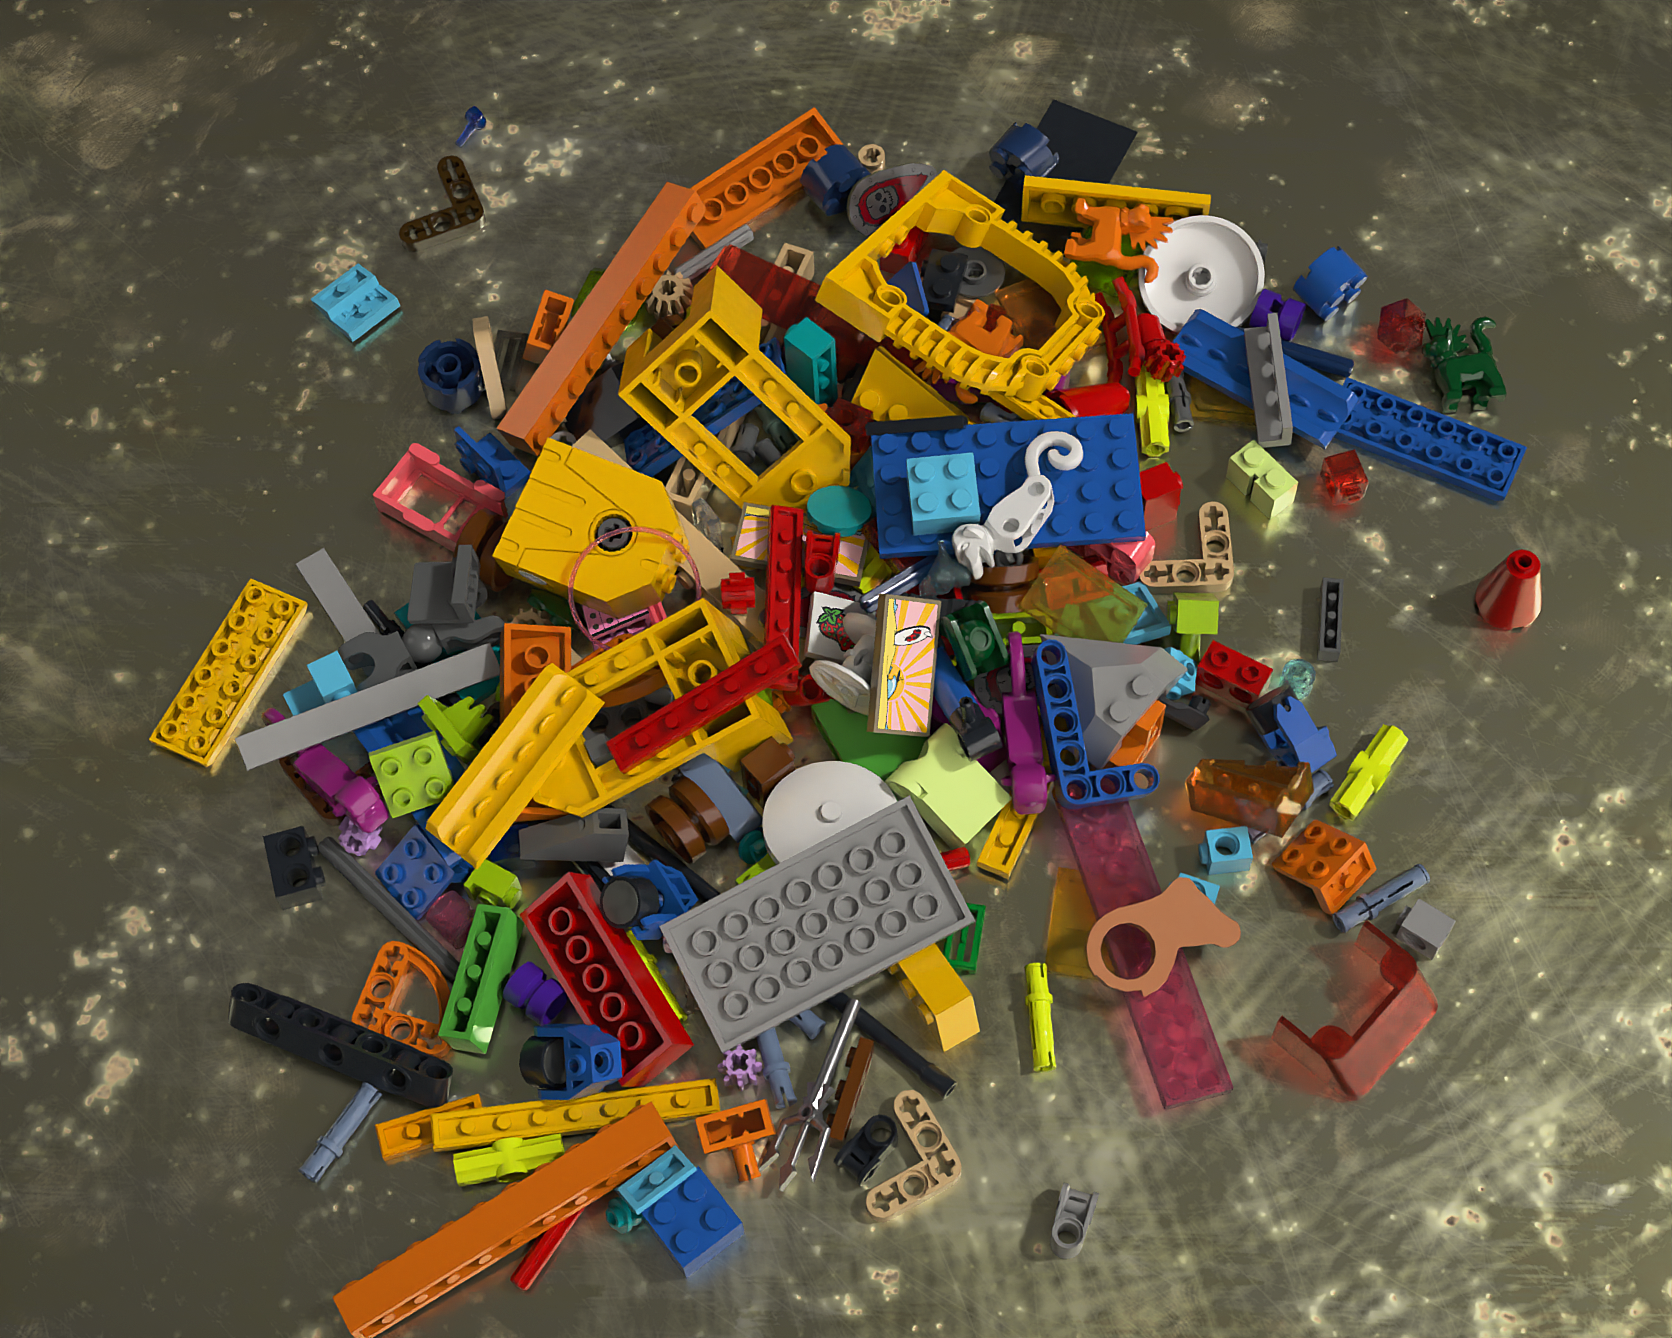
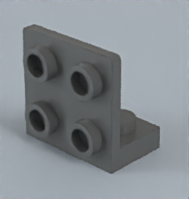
M458 545L457 558H453L452 562L415 563L407 616L410 624L474 623L481 564L472 545Z

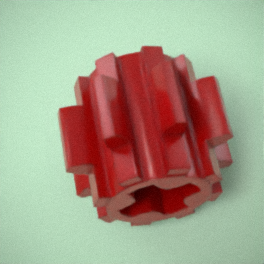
M1162 340L1157 347L1152 345L1146 354L1148 359L1144 366L1154 380L1158 379L1161 382H1169L1173 376L1179 377L1184 370L1182 364L1186 356L1184 355V350L1179 348L1178 343L1174 344L1170 340Z
M745 572L729 573V578L721 579L722 609H731V614H747V608H755L754 577L745 578Z

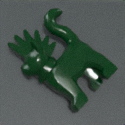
M1486 316L1475 319L1470 325V338L1477 346L1478 353L1458 356L1459 353L1467 350L1469 346L1468 343H1463L1466 339L1465 334L1457 336L1461 325L1458 324L1453 329L1450 318H1447L1444 327L1439 317L1435 318L1434 325L1429 319H1426L1425 327L1431 341L1423 344L1422 354L1432 362L1431 367L1435 371L1437 383L1444 393L1441 406L1442 413L1457 412L1458 403L1462 398V390L1472 389L1475 395L1471 402L1473 410H1485L1490 398L1503 402L1507 395L1503 378L1497 369L1496 361L1493 358L1490 339L1482 332L1483 329L1495 328V321Z

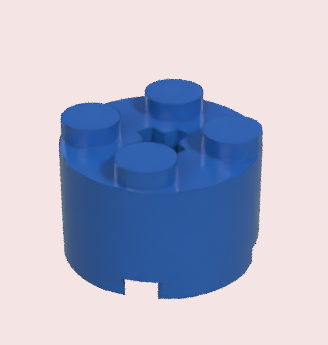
M1340 246L1337 249L1332 247L1320 255L1308 267L1311 271L1306 279L1302 275L1297 279L1293 286V291L1324 321H1328L1339 310L1337 306L1344 300L1350 303L1361 293L1362 290L1359 287L1366 281L1368 276Z

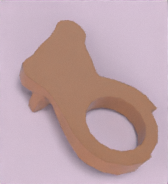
M1179 877L1162 894L1143 902L1117 908L1101 916L1087 933L1083 949L1086 966L1092 975L1105 987L1121 992L1139 991L1143 997H1146L1157 991L1167 981L1180 947L1213 944L1220 948H1228L1238 942L1241 931L1239 924L1221 912L1196 887L1190 878ZM1119 924L1137 927L1146 935L1150 942L1152 955L1149 966L1143 974L1134 979L1126 980L1116 977L1107 970L1102 961L1100 948L1103 938L1111 928Z

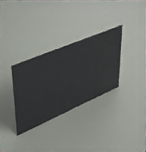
M1053 99L1036 128L1050 140L1046 146L1050 149L1051 153L1057 152L1059 155L1058 165L1046 178L1109 184L1138 132ZM1006 180L994 203L1005 209L1001 217L1003 221L1009 223L1013 220L1018 224L1016 229L1024 233L1028 230L1033 233L1032 240L1040 243L1042 240L1047 242V249L1052 253H1056L1059 250L1064 254L1067 239H1071L1072 232L1081 234L1084 229L1082 227L1021 221L1023 195H1020L1014 189L1013 183Z

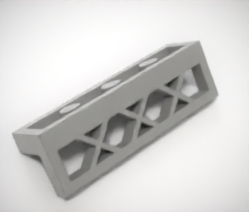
M1277 313L1267 314L1266 327L1244 329L1257 440L1262 448L1291 445L1293 431Z

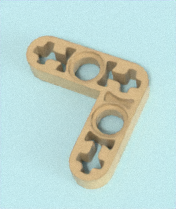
M488 316L472 319L473 333L492 419H501L507 414V407L497 366Z
M1213 501L1207 502L1199 510L1197 523L1201 559L1151 561L1139 575L1138 582L1141 581L1146 585L1151 594H1173V592L1208 593L1227 590L1232 584L1234 565L1228 511L1223 504ZM1209 514H1214L1217 519L1216 530L1211 531L1212 526L1211 519L1208 517ZM1216 540L1221 542L1225 549L1215 553L1207 548V543ZM1187 570L1193 573L1195 579L1192 582L1184 583L1177 578V573ZM1201 570L1204 571V581H1200ZM1214 571H1220L1223 580H1217ZM1167 572H1172L1170 579L1171 582L1168 583ZM1149 573H1155L1156 578H1158L1157 582H1151L1150 577H1148Z
M905 1090L896 1096L894 1100V1115L921 1162L869 1191L866 1197V1209L868 1215L877 1222H887L952 1187L961 1177L962 1165L958 1155L924 1097L914 1090ZM904 1101H908L911 1105L918 1104L916 1106V1115L920 1122L913 1129L909 1128V1126L914 1125V1119L908 1111L901 1112L904 1109ZM923 1130H932L936 1133L938 1140L931 1147H923L917 1141L918 1134ZM942 1148L946 1150L941 1151L943 1162L946 1165H954L951 1170L952 1175L949 1177L945 1173L939 1175L936 1173L939 1170V1162L935 1155ZM912 1177L918 1178L924 1183L923 1192L916 1196L907 1194L903 1188L905 1181ZM897 1186L899 1196L904 1203L899 1204L897 1197L888 1203L889 1210L886 1212L881 1208H873L876 1205V1197L881 1196L883 1200L893 1197L894 1190L892 1188Z

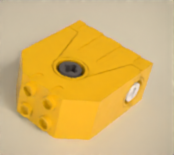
M548 437L492 557L509 576L614 618L621 619L662 602L665 594L671 593L677 578L674 574L679 563L683 564L686 561L690 546L688 545L689 541L674 503L662 481Z

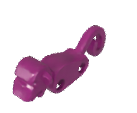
M1018 631L1006 634V649L1010 657L1008 668L1011 670L1012 692L1001 693L1007 768L1010 776L1002 778L1001 784L1011 786L1013 809L1018 814L1023 815L1043 812L1047 804V783L1055 781L1056 778L1055 774L1045 773L1035 690H1026L1022 638Z
M270 707L261 716L266 726L286 719L279 711ZM321 743L296 753L299 757L293 762L292 766L305 782L333 808L335 816L338 817L345 814L364 833L373 832L389 818V810L374 789L377 784V779L374 776L367 779L357 776L344 762L328 751Z

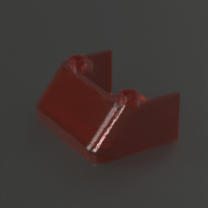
M1368 920L1362 925L1354 945L1380 965L1382 977L1394 987L1390 994L1352 1037L1340 1027L1327 1025L1320 1028L1312 1038H1309L1283 1015L1277 1021L1271 1037L1273 1041L1344 1099L1351 1101L1360 1100L1368 1094L1432 1020L1438 1008L1437 998L1414 958Z

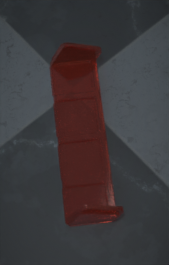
M731 244L724 246L705 274L706 276L717 265L762 308L763 320L785 330H788L794 324L798 325L805 317H808L835 338L837 354L865 367L868 366L875 348L883 346L894 358L911 369L913 373L914 368L923 361L920 357L916 360L909 356L911 351L905 347L898 349L893 346L894 340L888 336L880 343L815 301L821 285ZM922 371V372H920V373H918V374H915V375L918 376V377L922 380V373H923L924 371Z

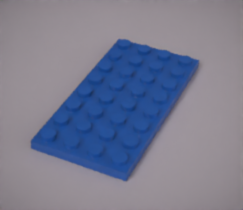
M1133 413L966 425V429L871 435L880 559L955 554L952 545L954 532L913 536L906 459L973 452L980 507V525H984L992 508L1003 498L1020 488L1028 477L1025 466V454L1029 444L1037 436L1051 431L1066 432L1078 439L1082 445L1083 459L1074 469L1059 470L1050 464L1047 453L1051 449H1056L1060 455L1066 456L1070 453L1068 449L1061 446H1051L1040 454L1038 461L1040 475H1044L1050 481L1055 501L1051 514L1026 549L1145 541L1146 531ZM1047 502L1045 503L1042 509L1046 508ZM1021 536L1014 540V545L1018 546L1021 544Z

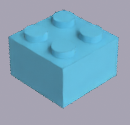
M973 452L906 459L913 536L954 532L959 526L964 524L980 525V507Z

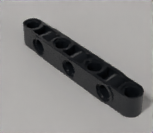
M241 983L232 988L228 1023L235 1029L424 1106L440 1107L447 1103L453 1068L444 1060L258 985Z

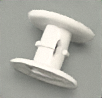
M847 613L843 618V626L851 641L856 644L854 648L848 649L844 653L843 658L845 661L842 665L827 660L815 661L809 669L813 679L829 696L851 710L868 716L871 688L869 684L872 677L876 620L859 613Z

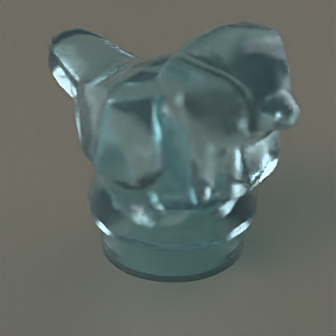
M944 540L938 541V556L928 575L919 584L918 590L920 595L935 597L949 593L953 587L960 589L962 586H969L971 572L966 566L958 563L957 558L952 559L950 557Z

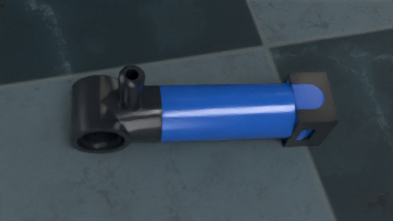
M938 633L933 696L957 734L966 757L972 762L1002 748V742L992 720L989 717H985L948 656L945 643Z

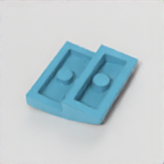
M359 263L311 298L314 306L352 342L401 306L397 297L379 285L375 275Z
M675 1145L631 1179L613 1190L626 1202L633 1212L639 1215L697 1170Z

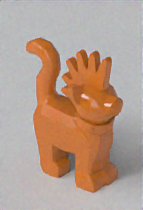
M1078 198L1075 212L1078 214L1077 221L1084 225L1092 226L1091 238L1085 239L1082 238L1080 233L1072 232L1071 239H1067L1065 246V258L1084 262L1095 261L1105 266H1115L1118 269L1130 271L1143 267L1147 270L1144 282L1147 284L1152 283L1158 277L1159 270L1155 259L1146 255L1124 256L1121 253L1123 235H1130L1133 250L1139 244L1141 249L1145 251V243H1148L1157 250L1158 245L1155 240L1168 243V239L1161 233L1173 232L1171 227L1165 225L1172 224L1174 219L1151 217L1149 214L1150 208L1145 204H1138L1132 209L1127 207L1120 209L1111 206L1092 207L1088 206L1085 199Z
M976 299L970 310L971 314L958 321L951 327L950 331H947L965 344L985 354L1003 358H1010L1014 352L1018 351L1023 345L1024 339L1021 334L1014 336L1010 333L1012 321L1003 315L999 316L996 320V328L988 332L983 329L987 322L986 313L989 305L979 299ZM923 360L914 368V373L918 374L924 371L922 373V380H926L933 374L932 384L934 385L939 378H942L943 372L937 368H934L932 371L926 368L927 362ZM958 382L955 386L958 399L966 404L976 403L978 397L968 391V389L960 388L961 382Z

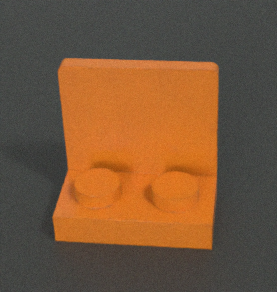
M1313 820L1272 862L1275 871L1312 888L1322 911L1331 916L1377 870L1364 841L1319 820Z

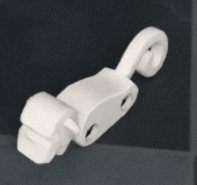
M1060 431L1046 432L1037 436L1026 449L1025 466L1028 477L1023 485L992 508L984 525L964 524L954 531L952 545L957 561L969 569L974 579L982 577V563L986 562L990 568L994 567V550L997 549L1004 553H1019L1029 546L1051 514L1055 501L1050 481L1044 475H1040L1038 466L1039 456L1048 447L1061 446L1068 449L1070 453L1062 456L1056 449L1049 450L1047 454L1050 464L1059 470L1076 468L1083 459V449L1079 440L1074 436ZM1047 502L1046 508L1042 509L1045 503ZM1021 536V544L1015 547L1014 540Z

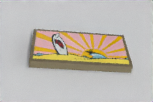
M744 502L730 560L735 565L767 570L770 506ZM803 513L801 577H805L807 530H813L814 534H823L817 530V526L813 522L812 525L809 523L806 513ZM871 524L864 530L863 528L857 530L855 535L841 537L835 583L860 587L872 533ZM815 573L814 575H816V576H823V575H825V574H824V573Z
M879 594L867 732L930 737L941 601Z

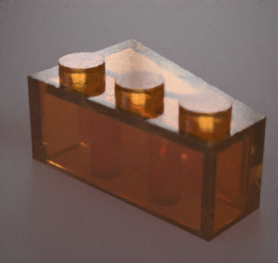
M1201 759L1185 781L1192 811L1241 826H1247L1248 828L1283 838L1314 792L1309 762H1298V767L1278 766L1277 761H1266L1265 766L1245 765L1244 760Z

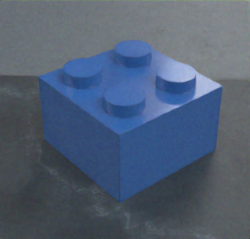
M699 1166L696 1167L697 1171L641 1212L643 1222L686 1279L745 1234L742 1221Z

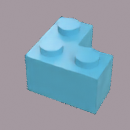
M335 651L307 664L313 680L284 693L283 696L292 715L295 716L357 692V689L338 651Z

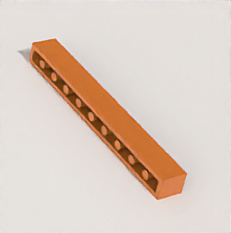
M666 182L496 428L510 446L535 456H539L542 452L547 438H550L555 433L563 419H565L591 378L602 365L604 359L618 342L630 321L635 317L643 302L652 292L656 283L665 270H667L680 248L685 244L695 226L702 219L707 209L695 190Z
M652 1101L646 1105L634 1107L620 1121L603 1126L589 1140L572 1145L565 1151L563 1156L551 1163L541 1164L533 1171L532 1175L520 1182H513L503 1188L501 1194L488 1202L483 1201L476 1204L470 1209L468 1214L457 1221L443 1224L437 1233L426 1240L412 1243L403 1254L395 1259L378 1264L372 1273L343 1286L341 1292L332 1298L349 1332L355 1338H373L628 1181L676 1145L678 1147Z

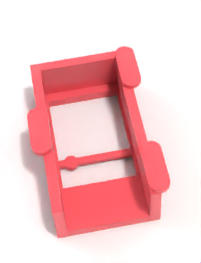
M413 443L372 494L379 512L390 515L452 552L455 550L464 527L479 510L487 508L504 516L506 520L508 513L504 502L505 493L484 480H477L475 483L467 480L439 464L440 457L438 454L418 443ZM421 475L459 496L440 522L433 523L432 520L399 503ZM464 500L477 506L455 535L444 529L445 523Z

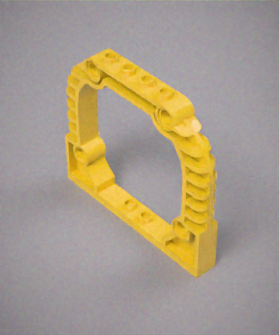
M945 170L825 276L815 301L880 343L886 336L894 340L893 346L898 349L905 347L911 351L909 354L914 360L919 357L927 362L926 368L931 371L937 368L943 372L942 378L946 381L953 378L961 382L959 387L967 390L972 386L981 389L980 394L989 395L992 391H1006L1004 397L1015 395L1025 401H1035L1046 389L1052 391L1061 376L1065 377L1068 374L1075 360L1079 362L1087 351L1088 346L1093 347L1102 332L1098 327L1105 316L1103 307L1095 301L1094 292L1090 294L1087 287L1089 280L1085 275L1081 278L1076 272L1077 265L1074 262L1070 264L1062 259L1064 254L1059 250L1055 254L1047 249V242L1042 240L1040 243L1032 240L1033 233L1027 230L1022 233L1017 230L1018 224L1013 220L1009 223L1003 221L1001 217L1005 211L1004 208ZM914 226L925 232L952 235L960 244L966 247L977 248L980 246L1037 282L1053 296L1061 308V312L1055 322L1056 332L1039 350L1031 348L1020 349L1014 352L1010 358L985 354L966 345L906 304L907 296L901 289L886 283L880 272L877 260L881 256L886 258L892 251L895 243L900 245Z

